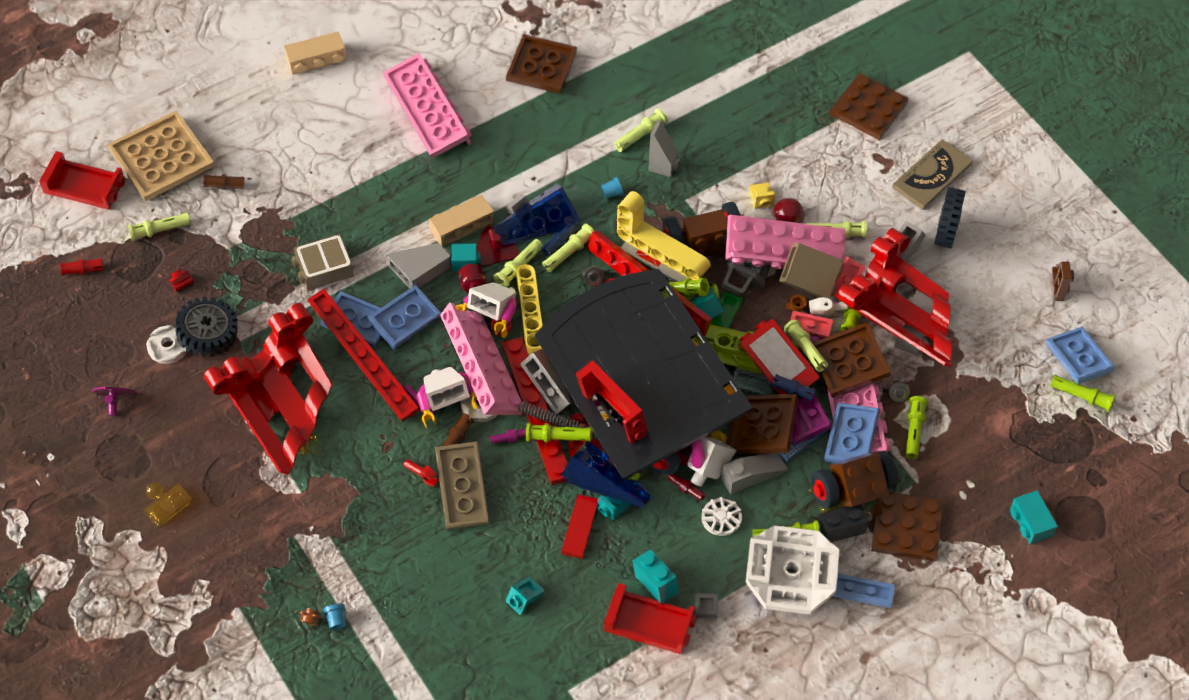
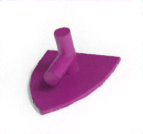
M105 386L92 389L94 394H109L104 398L105 402L108 403V416H117V394H137V391Z

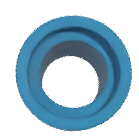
M617 177L613 178V181L601 185L606 199L624 195Z
M334 604L323 609L331 630L346 626L345 604Z

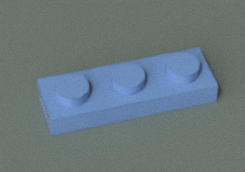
M837 573L836 592L832 597L891 608L895 585Z

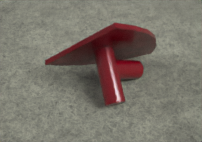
M490 225L484 229L477 247V252H481V267L512 260L519 255L514 241L506 233Z

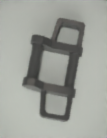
M730 261L727 267L728 271L721 286L739 296L744 293L749 283L758 289H763L771 265H764L758 273L744 265L733 264ZM731 272L747 279L742 288H738L728 282Z

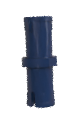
M569 223L559 233H555L552 236L553 238L541 247L542 252L546 256L548 255V257L553 255L566 244L571 235L578 232L576 226Z
M778 374L775 375L771 385L789 394H797L798 397L810 402L816 390L798 383L795 379L793 381Z

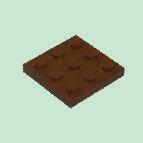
M523 34L506 74V81L561 94L576 56L577 47Z
M859 73L830 109V115L880 140L908 104L909 98Z
M868 322L813 342V345L828 363L827 367L823 366L824 370L821 371V374L832 398L891 376L890 369Z
M797 394L745 396L753 407V411L732 421L727 445L736 450L735 454L789 453L799 400Z
M889 492L888 496L878 498L876 501L871 551L937 561L943 500Z

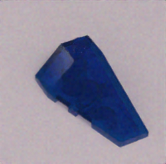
M556 184L536 196L493 228L500 235L502 244L506 245L527 240L528 238L558 233L569 223L575 225L581 220L563 187Z
M586 441L573 455L561 475L570 484L576 485L579 488L642 508L652 497L634 479L628 478L623 481L615 466L608 460L609 456L607 453L589 441Z

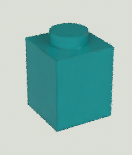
M452 244V272H459L467 264H481V252H477L476 244Z
M709 288L707 296L697 295L690 299L692 304L710 318H714L724 312V308L712 288Z

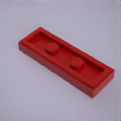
M577 495L561 554L583 559L598 507V499Z

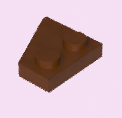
M1061 261L1059 264H1056V267H1052L1055 301H1064L1066 293L1070 291V282L1074 280V271L1070 269V262Z

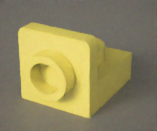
M769 182L750 185L749 191L755 209L774 206L775 192L771 191Z

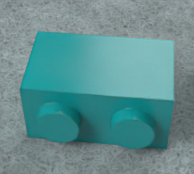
M1038 490L1014 498L1010 513L1013 519L1017 520L1020 525L1021 534L1024 538H1027L1029 544L1054 536L1058 526Z
M651 549L633 560L635 577L660 604L679 593L677 577Z

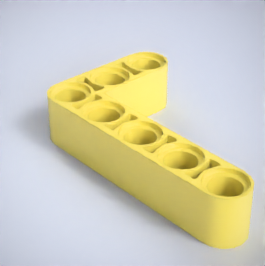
M631 191L618 205V236L687 278L699 280L710 268L709 260L695 250L644 222V199L637 192Z
M525 264L517 269V286L525 347L528 356H530L533 352L542 349L535 338V334L542 327L535 270L531 265Z

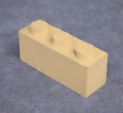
M339 31L284 46L286 60L292 75L347 60L345 46Z
M483 195L473 197L465 203L453 206L451 209L430 218V231L438 243L444 247L493 224L494 211Z

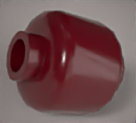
M477 264L464 265L458 272L457 278L466 293H469L470 288L485 285L487 282L482 268Z

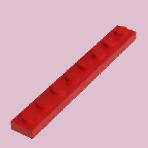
M598 230L591 233L587 249L620 275L624 276L648 270ZM666 289L660 292L664 299L670 296ZM674 290L701 330V333L706 336L712 318Z
M322 289L307 300L309 305L401 422L419 411L418 406L328 292Z
M522 337L502 342V348L522 403L523 401H525V405L527 402L531 403V408L533 405L535 407L538 406L537 411L541 407L540 413L542 408H544L543 414L547 409V416L548 408L543 396L520 365L529 357ZM526 414L529 423L532 425H545L547 423L540 420V418L537 419V417L534 418V416L531 417V415ZM553 439L549 442L535 440L551 485L572 480L560 441Z

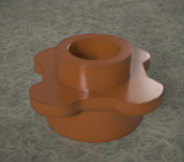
M793 295L790 303L786 304L788 311L804 313V310L809 308V301L802 295Z
M306 609L305 612H299L302 616L300 622L318 626L319 620H323L316 610Z

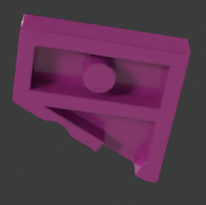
M815 394L812 395L811 402L801 397L798 400L792 436L794 445L832 428Z

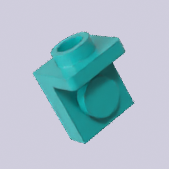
M615 487L607 496L601 495L598 498V510L603 516H608L614 521L631 505L632 500Z
M529 576L511 587L506 602L521 615L525 612L528 604L543 596L545 590Z

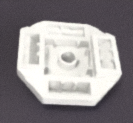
M772 526L750 540L746 583L765 609L810 615L836 592L839 549L834 544L832 545L819 531ZM791 569L794 570L796 573L791 574L787 572V570Z

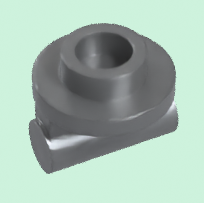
M591 266L582 271L583 279L590 286H597L604 280L603 269L598 266Z
M904 382L887 384V392L890 398L895 402L905 401L910 395L909 384Z

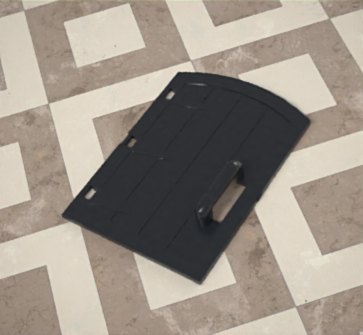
M660 269L624 275L586 291L558 310L535 334L536 340L623 481L753 411V407L712 346L701 333V330ZM664 289H666L670 294V296L665 299L660 293ZM696 336H698V338L702 342V344L696 346L692 341V339ZM592 360L642 409L648 429L642 439L636 440L632 444L628 441L623 424L624 418L599 393H596L595 396L613 424L610 427L605 422L592 399L588 400L582 394L576 373ZM729 384L735 391V393L730 395L724 389Z

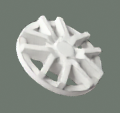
M719 497L718 499H711L704 506L701 519L704 527L710 533L718 536H727L739 529L742 522V512L735 501ZM716 503H720L721 508H717ZM733 507L736 509L732 512H729V510ZM738 514L739 520L733 516ZM731 521V522L735 523L736 526L734 527V526H733L732 524H730L729 522ZM707 522H713L712 526L710 527ZM716 524L721 526L719 531L714 530ZM726 526L730 530L723 531V527Z

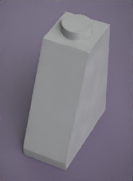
M439 243L393 252L387 255L389 267L409 289L415 285L421 288L452 267L450 251L447 248H443Z

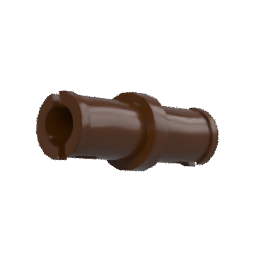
M222 174V176L204 175L203 187H217L222 190H226V188L244 189V176L234 177Z
M463 413L455 427L450 429V435L442 446L459 444L460 441H463L466 437L465 433L474 422V419L470 418V415Z

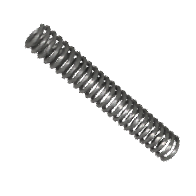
M523 401L521 408L518 405V412H524L531 415V417L540 418V420L556 426L559 425V427H574L576 422L574 420L572 423V419L569 422V418L566 420V417L562 421L563 415L560 417V414H558L556 418L557 413L554 414L552 419L553 412L550 415V411H548L546 416L547 409L543 414L544 408H542L540 413L541 407L537 411L538 406L535 407L533 405L531 408L532 404L527 402L525 405V401ZM592 430L591 440L593 439L594 441H596L597 437L595 434H593Z

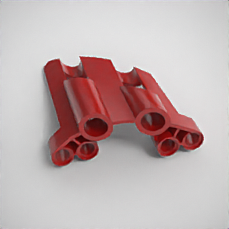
M890 228L884 238L878 237L873 242L871 252L875 256L870 262L866 275L858 274L854 277L851 284L845 283L840 288L837 299L895 337L906 340L941 364L951 367L952 342L948 338L950 321L949 293L900 258L907 249L910 238L898 230ZM906 282L933 299L932 313H927L897 294V286L900 283ZM905 324H909L934 340L933 347L902 327Z
M302 303L293 304L286 314L279 312L269 319L268 323L272 328V333L266 339L263 350L252 359L250 357L239 359V357L234 356L227 359L221 368L215 366L204 373V379L214 394H228L278 471L287 475L295 466V460L300 448L303 446L305 449L318 423L317 417L321 405L325 400L327 401L333 385L303 334L312 325L313 318ZM297 361L301 363L314 382L309 390L306 402H304L291 382L292 368ZM277 412L281 413L291 428L283 445L268 424Z

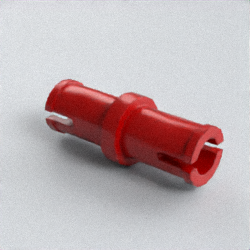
M102 258L84 261L83 259H78L76 262L60 263L61 275L78 273L85 275L86 272L103 271Z

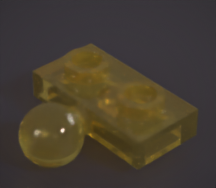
M151 482L146 487V494L149 498L157 500L146 507L144 513L159 528L193 501L179 483L163 494L162 485L158 482Z

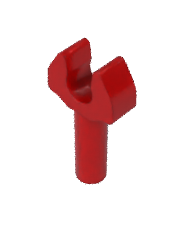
M409 459L404 462V467L421 476L427 485L434 487L439 482V479L435 477L437 473L426 465L423 468Z

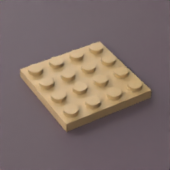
M177 110L107 144L109 151L145 202L215 167L214 161Z

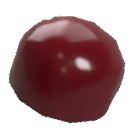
M794 198L781 199L773 209V215L778 221L802 223L804 221V209L801 203Z

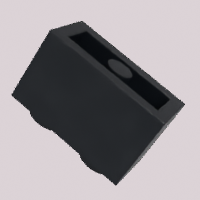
M862 504L820 513L818 520L820 533L830 543L866 534L869 523Z

